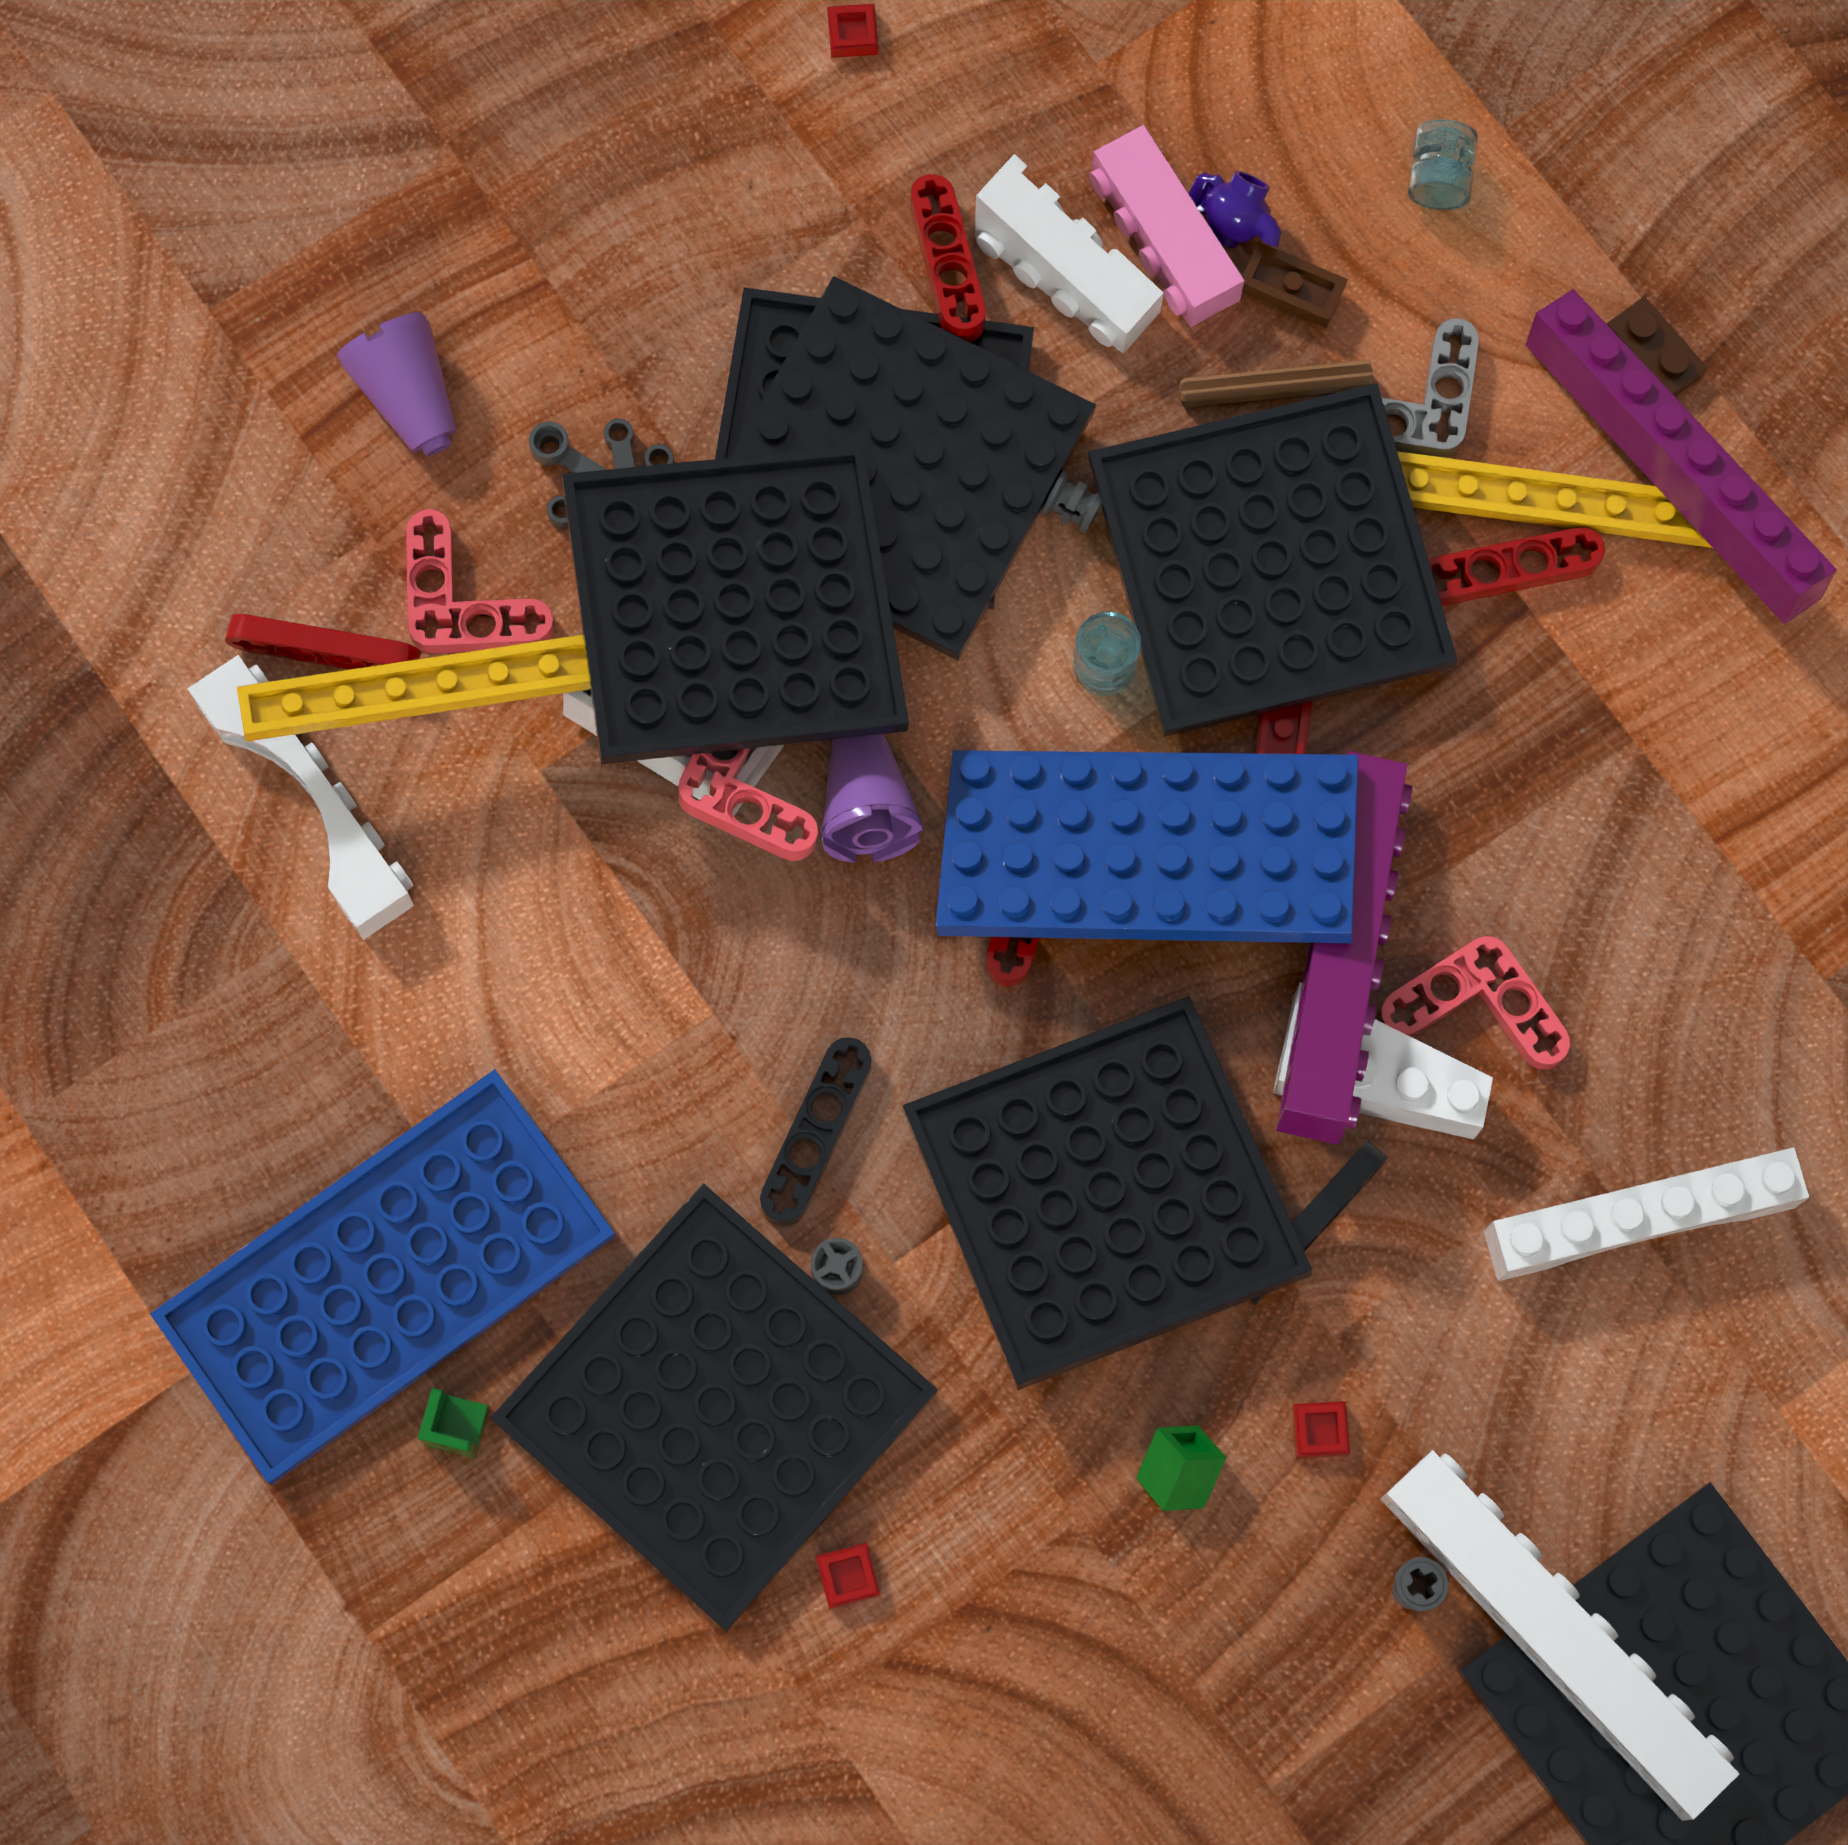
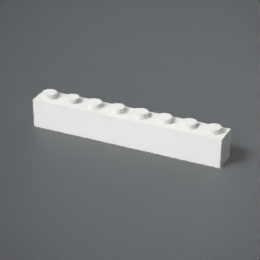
M1434 1450L1429 1452L1380 1500L1682 1821L1694 1820L1739 1775L1730 1764L1734 1759L1732 1753L1715 1736L1709 1735L1705 1738L1691 1723L1695 1719V1715L1690 1708L1676 1695L1671 1694L1668 1698L1652 1682L1657 1677L1652 1668L1635 1653L1628 1657L1614 1642L1618 1638L1614 1628L1599 1614L1594 1613L1590 1616L1576 1602L1580 1597L1576 1588L1563 1575L1556 1573L1552 1576L1540 1564L1538 1560L1542 1557L1541 1552L1525 1535L1518 1533L1514 1536L1500 1521L1504 1514L1496 1503L1484 1493L1477 1497L1463 1482L1467 1477L1466 1473L1453 1458L1445 1453L1439 1457Z

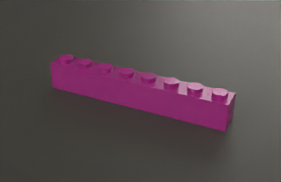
M1572 289L1536 312L1525 344L1526 347L1785 625L1820 601L1837 569L1584 299Z
M1353 751L1347 752V755H1358L1352 943H1309L1276 1128L1278 1132L1336 1145L1339 1144L1346 1127L1355 1128L1359 1116L1361 1098L1353 1096L1355 1081H1363L1368 1063L1369 1051L1361 1050L1363 1035L1370 1036L1375 1020L1376 1005L1368 1004L1370 989L1377 991L1384 966V960L1376 959L1378 945H1385L1390 929L1391 916L1383 914L1385 900L1392 901L1396 890L1398 871L1390 870L1392 857L1399 858L1405 838V828L1398 827L1397 825L1399 814L1406 815L1413 788L1412 785L1405 784L1408 764Z

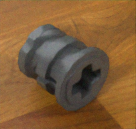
M1064 470L1054 484L1043 506L1042 514L1047 516L1053 511L1060 515L1059 521L1067 525L1072 521L1079 525L1080 532L1086 534L1101 506V500L1098 493L1093 494L1087 490V484L1081 481L1077 485L1070 482L1069 472Z
M1417 1557L1408 1560L1399 1568L1394 1576L1392 1594L1395 1601L1404 1609H1411L1415 1612L1428 1611L1436 1608L1444 1601L1448 1593L1449 1580L1445 1570L1438 1562L1430 1558ZM1411 1572L1417 1579L1425 1576L1429 1580L1430 1586L1424 1590L1427 1599L1421 1593L1413 1596L1409 1593L1407 1586L1413 1582Z

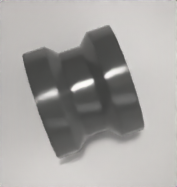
M831 1238L823 1241L815 1248L811 1257V1274L814 1281L830 1295L841 1296L850 1293L858 1286L863 1274V1259L859 1249L852 1242L844 1238Z

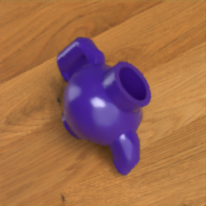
M1235 171L1230 183H1225L1220 175H1211L1206 172L1196 176L1188 194L1200 213L1206 215L1208 225L1213 229V233L1222 245L1236 248L1239 242L1244 243L1259 236L1266 244L1278 247L1281 230L1276 219L1271 216V208L1265 201L1270 189L1265 182L1242 171Z

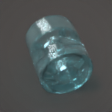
M1446 119L1427 121L1417 127L1412 156L1415 163L1411 167L1408 196L1413 202L1420 206L1437 210H1453L1469 203L1474 175L1471 167L1475 163L1478 134L1475 129L1459 121Z
M1099 612L1090 616L1080 626L1073 653V672L1078 683L1087 691L1098 695H1113L1124 690L1132 682L1137 670L1141 650V636L1136 625L1122 614Z

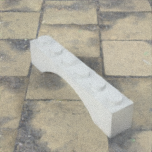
M237 655L187 689L223 743L248 749L273 761L293 776L313 798L320 810L328 836L330 856L328 888L361 938L365 940L414 906L407 892L414 885L397 861L388 866L378 852L385 847V844L369 821L360 826L350 811L357 807L356 803L341 782L333 787L322 773L329 766L312 742L304 747L295 734L245 742L237 687L269 681L257 664L248 669L239 655Z
M1793 1147L1496 1220L1486 1228L1484 1235L1497 1280L1502 1281L1547 1270L1597 1253L1669 1234L1723 1223L1745 1221L1794 1209L1807 1200L1809 1194L1795 1148Z

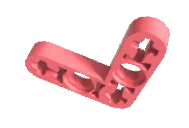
M431 509L419 511L411 517L406 528L407 617L411 639L418 649L432 654L460 653L550 640L553 637L555 624L552 612L540 600L508 599L455 602L454 537L449 520L441 512ZM435 525L437 533H441L434 536V552L436 557L427 556L424 539L420 536L426 532V526ZM437 570L444 575V584L436 592H423L417 587V580L425 571ZM483 614L495 620V629L487 637H474L468 632V624L475 616ZM509 614L511 624H523L527 622V615L536 614L538 621L545 624L537 625L536 633L527 634L525 626L510 625L511 636H504L505 626L502 615ZM459 616L458 626L461 638H454L452 628H443L436 630L435 638L430 639L426 637L424 630H419V628L427 627L428 619L432 618L437 619L440 627H454L452 617Z
M752 748L739 749L736 756L730 760H719L712 756L711 753L692 755L681 775L678 785V801L683 811L692 817L786 860H802L813 852L817 841L818 828L812 815L736 779ZM706 769L714 773L710 782L709 794L711 796L704 795L700 801L692 798L693 789L691 787L699 788L706 777ZM742 802H751L761 809L762 817L754 824H743L736 820L733 815V809ZM773 813L778 815L776 826L772 825L771 834L768 835L764 832L769 826L770 817ZM794 826L803 828L802 837L804 839L798 838L794 844L785 841V831H792Z
M1483 936L1473 940L1392 992L1384 1000L1378 1013L1380 1022L1410 1037H1414L1479 995L1523 1059L1530 1066L1539 1070L1554 1068L1566 1057L1570 1048V1037L1565 1027L1509 948L1500 939L1493 936ZM1479 950L1486 956L1492 953L1497 956L1498 960L1493 967L1500 979L1507 972L1513 977L1504 981L1495 992L1489 987L1497 979L1488 967L1479 970L1475 966V962L1479 958ZM1440 975H1447L1453 978L1458 985L1457 997L1450 1001L1437 999L1431 991V981ZM1419 989L1425 1005L1416 1010L1410 1019L1412 1025L1408 1027L1404 1021L1395 1024L1391 1020L1395 1012L1394 1005L1398 1004L1400 1008L1406 1009L1416 1003L1419 995L1414 990ZM1510 990L1523 992L1529 1000L1528 1012L1521 1016L1509 1014L1502 1005L1503 994ZM1427 1007L1434 1011V1013L1428 1014ZM1536 1014H1539L1542 1018L1535 1025L1538 1033L1544 1039L1552 1036L1557 1042L1552 1049L1554 1054L1552 1057L1547 1051L1538 1054L1534 1050L1533 1046L1537 1043L1538 1037L1531 1027L1528 1028L1525 1034H1522L1518 1029L1527 1025Z

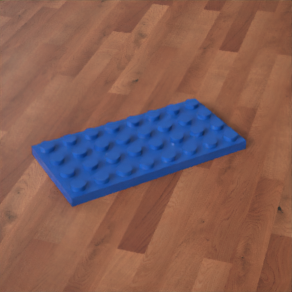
M953 750L936 917L938 936L1352 943L1358 755Z
M494 1069L151 1312L150 1315L264 1479L272 1486L613 1240L616 1234L496 1069Z

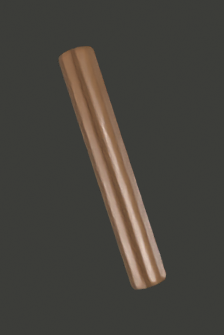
M1363 360L1191 377L1180 381L1179 394L1182 406L1196 407L1337 393L1372 385L1373 369L1369 361Z

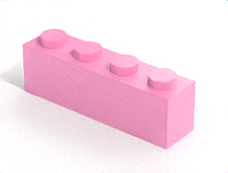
M1142 125L1093 151L1092 168L1089 173L1091 185L1101 199L1107 197L1115 210L1114 219L1121 233L1126 238L1132 236L1140 249L1139 258L1146 272L1151 277L1157 275L1165 287L1164 297L1171 311L1176 316L1182 314L1191 328L1239 302L1245 280L1145 126Z

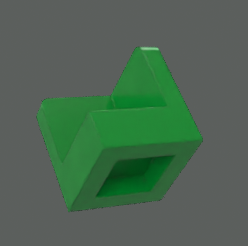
M432 1388L417 1439L427 1447L476 1459L490 1407L485 1404L450 1396L441 1389Z
M1198 1425L1157 1428L1137 1474V1480L1163 1511L1201 1509L1206 1505L1227 1457Z

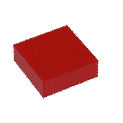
M875 3L827 7L831 58L879 55Z
M1346 1401L1292 1405L1296 1459L1350 1455Z
M867 1543L816 1556L829 1610L881 1596Z

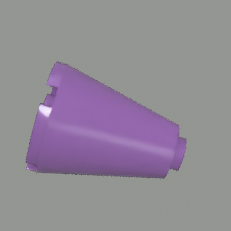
M414 312L380 324L379 326L382 331L367 338L365 333L361 334L346 344L337 353V357L342 368L413 453L423 451L425 456L429 457L452 445L450 437L456 433L457 429L430 322L422 312Z
M885 734L832 739L821 829L824 851L832 858L857 863L856 854H872L873 862H879L903 855L916 847L920 841L919 832L923 833L922 820Z

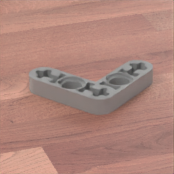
M1460 318L1449 319L1438 327L1431 347L1423 404L1382 398L1386 415L1400 416L1407 425V430L1404 434L1393 436L1397 451L1447 458L1459 450L1466 433L1479 345L1478 332L1470 322ZM1451 335L1460 336V344H1462L1456 364L1447 363L1451 350V344L1448 342ZM1442 378L1455 379L1462 388V394L1454 399L1444 398L1438 394L1435 383ZM1441 412L1450 413L1446 429L1450 435L1446 442L1437 441V433L1433 432L1438 426Z

